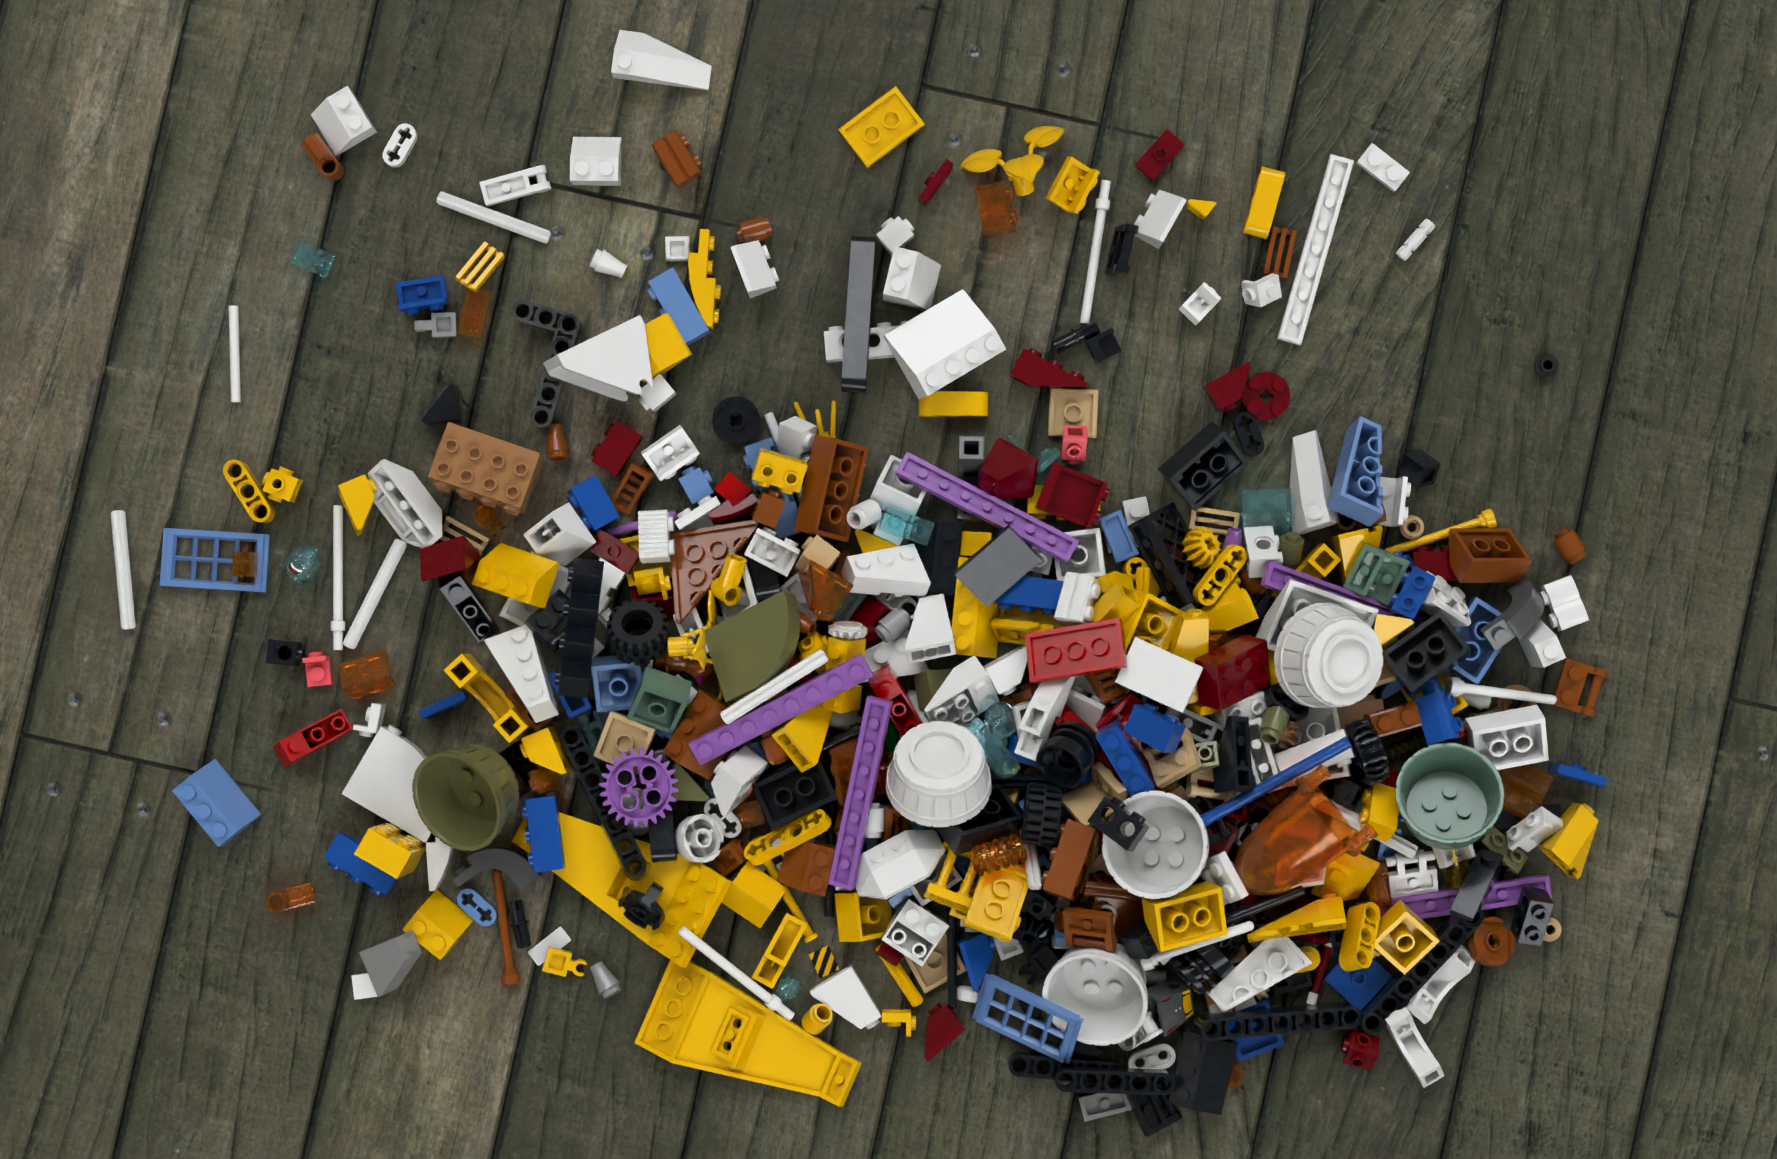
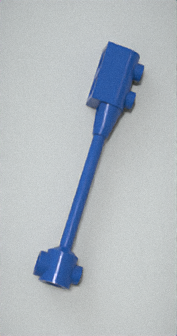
M1402 551L1393 553L1410 561L1406 571L1413 568L1412 559L1408 554L1404 555ZM1400 583L1396 589L1398 594L1403 587ZM1416 618L1412 620L1414 622L1413 630L1418 627ZM1437 679L1422 690L1423 696L1414 699L1418 707L1422 722L1421 726L1428 746L1460 738L1458 732L1463 731L1461 719L1459 717L1454 718L1451 708L1456 707L1455 698L1451 693L1446 694V691L1443 690Z

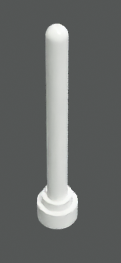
M1447 677L1444 686L1446 694L1451 693L1454 697L1468 693L1552 705L1557 702V698L1554 695L1467 684L1459 677Z
M1247 921L1227 928L1228 935L1164 952L1158 951L1149 959H1140L1144 971L1154 969L1155 965L1159 964V961L1252 931L1254 924L1251 921Z

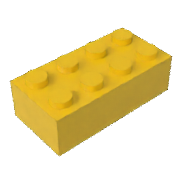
M383 823L368 828L354 855L398 879L414 872L426 851V845L413 835L405 834L396 825Z

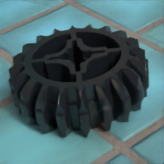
M1366 719L1356 720L1346 725L1345 730L1356 756L1351 758L1360 779L1367 785H1375L1386 780L1389 777V762L1381 738H1379L1374 725Z

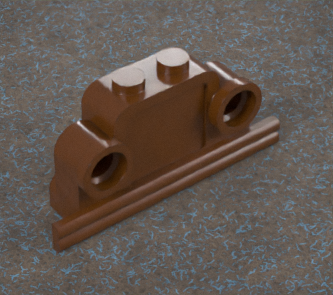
M1090 873L1089 880H1085L1082 895L1087 896L1085 909L1113 912L1115 938L1117 943H1121L1120 936L1135 923L1144 919L1143 897L1136 896L1128 892L1127 889L1122 888L1111 875Z

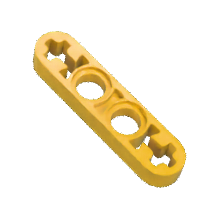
M822 809L813 810L750 842L744 849V857L754 866L761 865L827 831L831 825V818ZM802 828L799 835L793 836L797 829ZM781 838V842L777 846L772 847L773 843Z

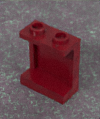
M1053 461L1035 508L1090 529L1092 524L1097 525L1102 512L1098 511L1101 501L1106 502L1110 489L1106 488L1108 482L1069 469Z

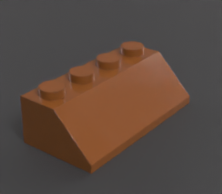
M815 435L794 527L795 531L848 542L851 526L847 522V513L851 507L857 504L869 447L832 437Z

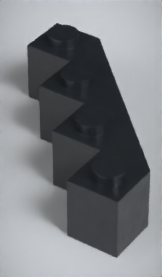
M575 558L574 568L569 567L567 582H572L570 600L569 602H564L563 616H567L565 636H560L559 650L563 651L561 670H556L554 685H559L558 695L579 698L588 697L604 561Z

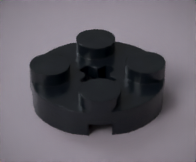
M726 398L713 411V429L717 436L728 444L740 445L747 443L759 431L761 422L759 411L746 398ZM732 415L736 417L741 415L743 417L740 420L742 425L732 427L730 425L732 423L730 417Z

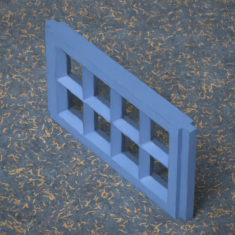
M164 528L160 586L267 592L271 535ZM177 537L193 538L192 556L176 555ZM198 539L214 540L213 558L197 557ZM219 540L235 541L234 559L218 558ZM240 541L256 542L255 560L239 559ZM176 560L191 561L190 579L175 578ZM197 561L212 562L211 580H196ZM218 563L233 564L232 582L217 581ZM239 564L254 565L253 583L238 582Z
M987 973L984 976L972 1017L976 1019V1022L1057 1061L1068 1064L1083 1023L1080 1015L996 975ZM996 988L1009 994L1007 1005L993 999ZM1015 997L1029 1004L1026 1014L1012 1008ZM991 1005L1005 1011L1002 1021L988 1015ZM1034 1006L1048 1013L1045 1023L1031 1017ZM1010 1014L1024 1020L1021 1030L1007 1024ZM1053 1015L1068 1022L1065 1032L1050 1026ZM1029 1023L1043 1029L1040 1040L1026 1033ZM1048 1032L1062 1038L1059 1049L1045 1042Z

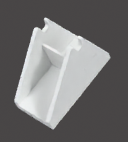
M641 315L543 362L549 376L622 402L628 399L626 391L635 395L642 393L639 384L641 380H645L649 387L653 386L645 323Z

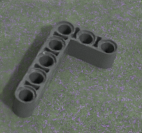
M518 300L513 304L511 309L512 316L518 322L554 333L547 360L558 354L557 347L560 343H568L569 349L577 345L582 324L575 315L527 300ZM528 306L530 310L528 316L520 318L518 316L519 308ZM544 313H551L553 316L551 323L547 325L542 324V315ZM570 319L575 320V329L565 331V322ZM545 367L530 414L531 422L540 429H548L554 423L566 384L565 381L549 376ZM549 388L554 389V399L546 401L543 397L545 390ZM542 411L547 412V422L538 424L536 420L537 415Z

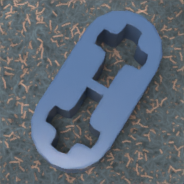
M465 888L459 892L457 896L458 905L478 924L490 926L496 922L498 918L496 907L476 889ZM464 893L466 895L470 893L474 895L472 900L477 904L476 907L472 903L464 904ZM480 907L484 911L490 909L492 911L490 914L492 920H482L483 913L478 908Z

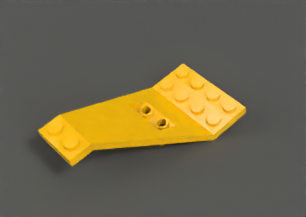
M559 812L566 867L551 871L647 945L679 966L686 968L697 948L681 937L678 931L682 926H685L702 939L732 881L704 863L687 861L679 853H677V861L652 863L650 843L635 839L646 861V874L640 880H630L625 875L601 826ZM523 819L511 842L526 852L531 853V843H526L525 829L529 828L528 819ZM622 841L618 844L619 850L623 852L629 851L632 847L627 841ZM636 862L628 867L632 873H639L642 870V866ZM653 882L662 886L664 889L656 899V902L665 914V920L656 930H652V926L647 925L644 929L626 918L623 914L625 909L623 906L620 908L618 906L619 899L624 892L636 890L646 894Z
M671 960L669 961L634 1042L673 1064L819 1096L838 1107L844 1106L862 1062L841 1052L819 1037L807 1033L798 1024L791 1020L788 1021L778 1012L770 1010L765 1004L725 979L689 961L686 968L679 966ZM740 1020L741 1026L738 1028L737 1023ZM729 1043H731V1049H730V1050H728V1048H727V1046H728Z

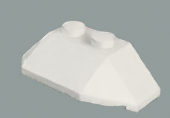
M383 459L368 472V478H372L377 492L374 493V503L402 541L424 548L434 545L442 537V509L413 471Z
M905 830L864 852L860 857L855 882L858 895L886 900L928 878L938 864L940 857L946 851L936 830Z

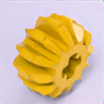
M1203 526L1193 529L1185 535V539L1182 541L1185 547L1182 552L1187 554L1186 561L1191 560L1193 567L1198 566L1202 569L1212 566L1222 552L1220 549L1222 543L1218 542V535H1213L1212 528L1206 529Z

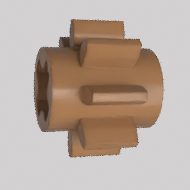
M1288 720L1283 738L1273 745L1280 747L1284 751L1287 747L1295 746L1301 736L1296 731L1299 726L1293 721L1290 722Z

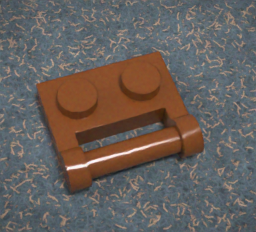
M1565 658L1553 694L1556 696L1557 702L1553 705L1594 718L1596 700L1603 678H1606L1608 671ZM1587 674H1591L1594 677L1585 706H1579L1578 703Z
M1065 907L1063 910L1066 947L1084 946L1105 949L1106 952L1115 953L1117 940L1114 933L1113 912ZM1077 935L1100 937V938H1104V939L1083 937V936H1077Z

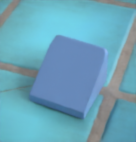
M1395 680L1383 684L1377 696L1378 698L1386 699L1403 688Z

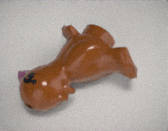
M666 647L665 654H659L660 659L655 661L656 670L663 669V672L667 674L669 672L689 673L694 677L699 686L704 683L705 679L713 671V664L706 663L705 670H702L698 660L684 659L683 656L669 657L668 647Z

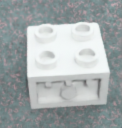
M1406 476L1399 478L1380 477V486L1383 487L1381 501L1385 508L1387 521L1373 525L1401 526L1403 521H1407L1408 507H1405L1406 497L1410 496L1411 483L1408 482V477Z

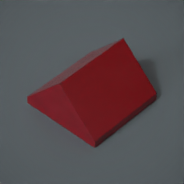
M465 536L421 548V580L424 582L467 569L481 557L480 553Z

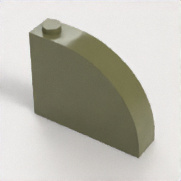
M781 591L705 630L706 645L726 703H736L788 668L795 654L800 634L799 607L794 594Z

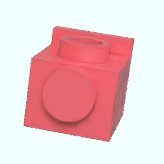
M1063 425L1061 460H1066L1068 464L1072 465L1078 464L1080 461H1086L1087 426Z

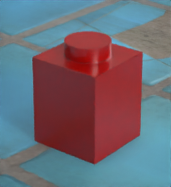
M730 471L714 489L726 501L728 500L733 507L753 492Z

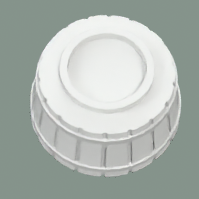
M1315 603L1295 613L1286 622L1283 631L1280 632L1274 653L1275 673L1283 691L1292 700L1301 705L1314 708L1349 706L1365 698L1374 689L1376 682H1378L1382 672L1381 667H1383L1382 646L1375 631L1351 611L1333 603Z
M926 722L906 732L895 747L894 756L889 764L886 777V792L893 807L910 821H915L917 824L929 827H949L950 825L954 826L966 822L968 819L970 820L985 807L992 790L990 769L985 760L982 745L969 730L952 722Z
M1146 791L1131 796L1132 798L1123 801L1126 804L1124 809L1131 814L1135 811L1146 819L1144 823L1150 828L1133 852L1125 850L1103 833L1102 853L1108 871L1122 888L1139 897L1160 899L1171 897L1184 891L1199 877L1208 858L1209 839L1202 818L1188 802L1172 793ZM1113 811V813L1110 815V817H1109V819H1108V822H1110V821H1112V820L1114 819V817H1115V812H1114V811ZM1129 823L1125 827V833L1127 836L1133 835L1135 827L1132 823Z
M1117 943L1115 953L1106 952L1105 949L1071 947L1052 967L1045 979L1042 992L1043 998L1080 1015V1018L1083 1019L1077 1038L1079 1042L1097 1046L1117 1044L1133 1036L1144 1023L1148 1008L1146 974L1140 960L1129 957L1124 945L1121 943ZM1053 1015V1024L1065 1032L1068 1022Z

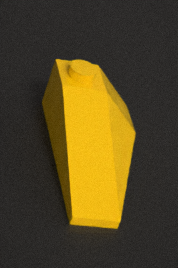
M1335 893L1322 895V899L1316 900L1247 934L1248 942L1347 929L1342 896L1336 897Z

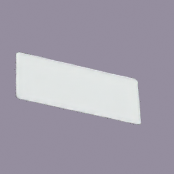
M560 926L529 950L528 954L540 966L545 960L548 946L561 949L571 939Z

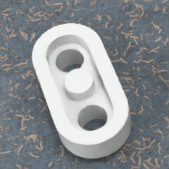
M1158 1043L1133 1052L1128 1058V1067L1137 1069H1165L1173 1065L1176 1054L1169 1044ZM1160 1051L1167 1052L1165 1059L1158 1057ZM1137 1059H1143L1144 1065L1138 1067L1135 1062Z

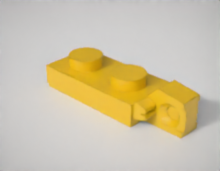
M994 618L990 623L998 642L1026 645L1025 634L1055 629L1053 625L1049 624L1040 626L1037 622Z

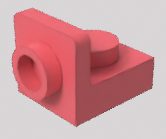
M323 651L308 653V658H302V663H305L308 687L333 684L330 656H323Z

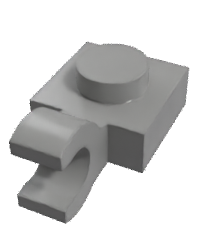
M456 312L431 313V320L414 321L416 332L432 331L433 338L457 337Z

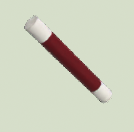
M1332 943L1323 944L1320 963L1315 970L1312 981L1313 986L1310 987L1306 1001L1307 1004L1316 1005L1333 948Z

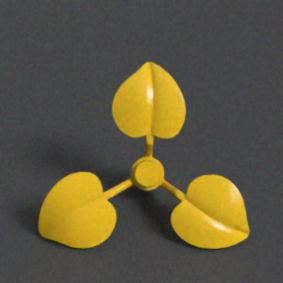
M1041 126L1030 130L1024 136L1025 143L1030 144L1028 155L1009 160L1005 163L1000 159L1002 156L1001 151L984 149L968 156L960 165V170L985 172L999 164L1006 172L1009 181H1013L1016 195H1029L1034 191V178L1044 164V158L1033 154V149L1036 146L1046 147L1056 142L1063 135L1064 128Z
M710 589L707 591L709 594V618L706 626L688 633H682V637H668L669 657L683 656L684 659L698 660L702 670H705L706 663L713 664L712 660L707 658L705 648V630L715 626L717 620V606ZM700 633L697 643L694 644L693 638L689 639V637ZM722 690L718 695V698L721 700L724 699Z

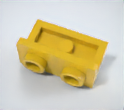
M1067 156L1045 199L1067 213L1078 214L1084 208L1090 190L1096 186L1097 177L1100 172L1087 167L1072 156Z

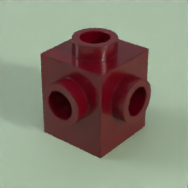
M1351 1030L1348 1038H1344L1341 1043L1340 1052L1344 1053L1343 1063L1371 1071L1378 1058L1380 1037Z

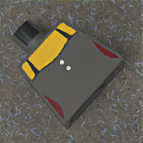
M1177 977L1147 988V1010L1152 1012L1151 1017L1158 1028L1163 1030L1161 1034L1164 1037L1194 1014L1192 999L1200 995V993L1190 989Z

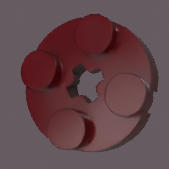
M1260 372L1250 377L1245 383L1241 402L1247 412L1251 413L1255 419L1263 421L1272 420L1283 414L1288 407L1290 390L1284 378L1272 372ZM1264 389L1268 390L1269 394H1272V398L1268 399V403H1264L1263 398H1259V393H1263Z

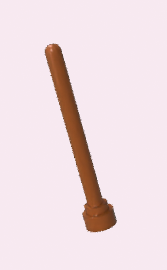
M493 869L492 878L505 970H502L501 983L502 985L521 983L520 973H517V968H514L502 872Z

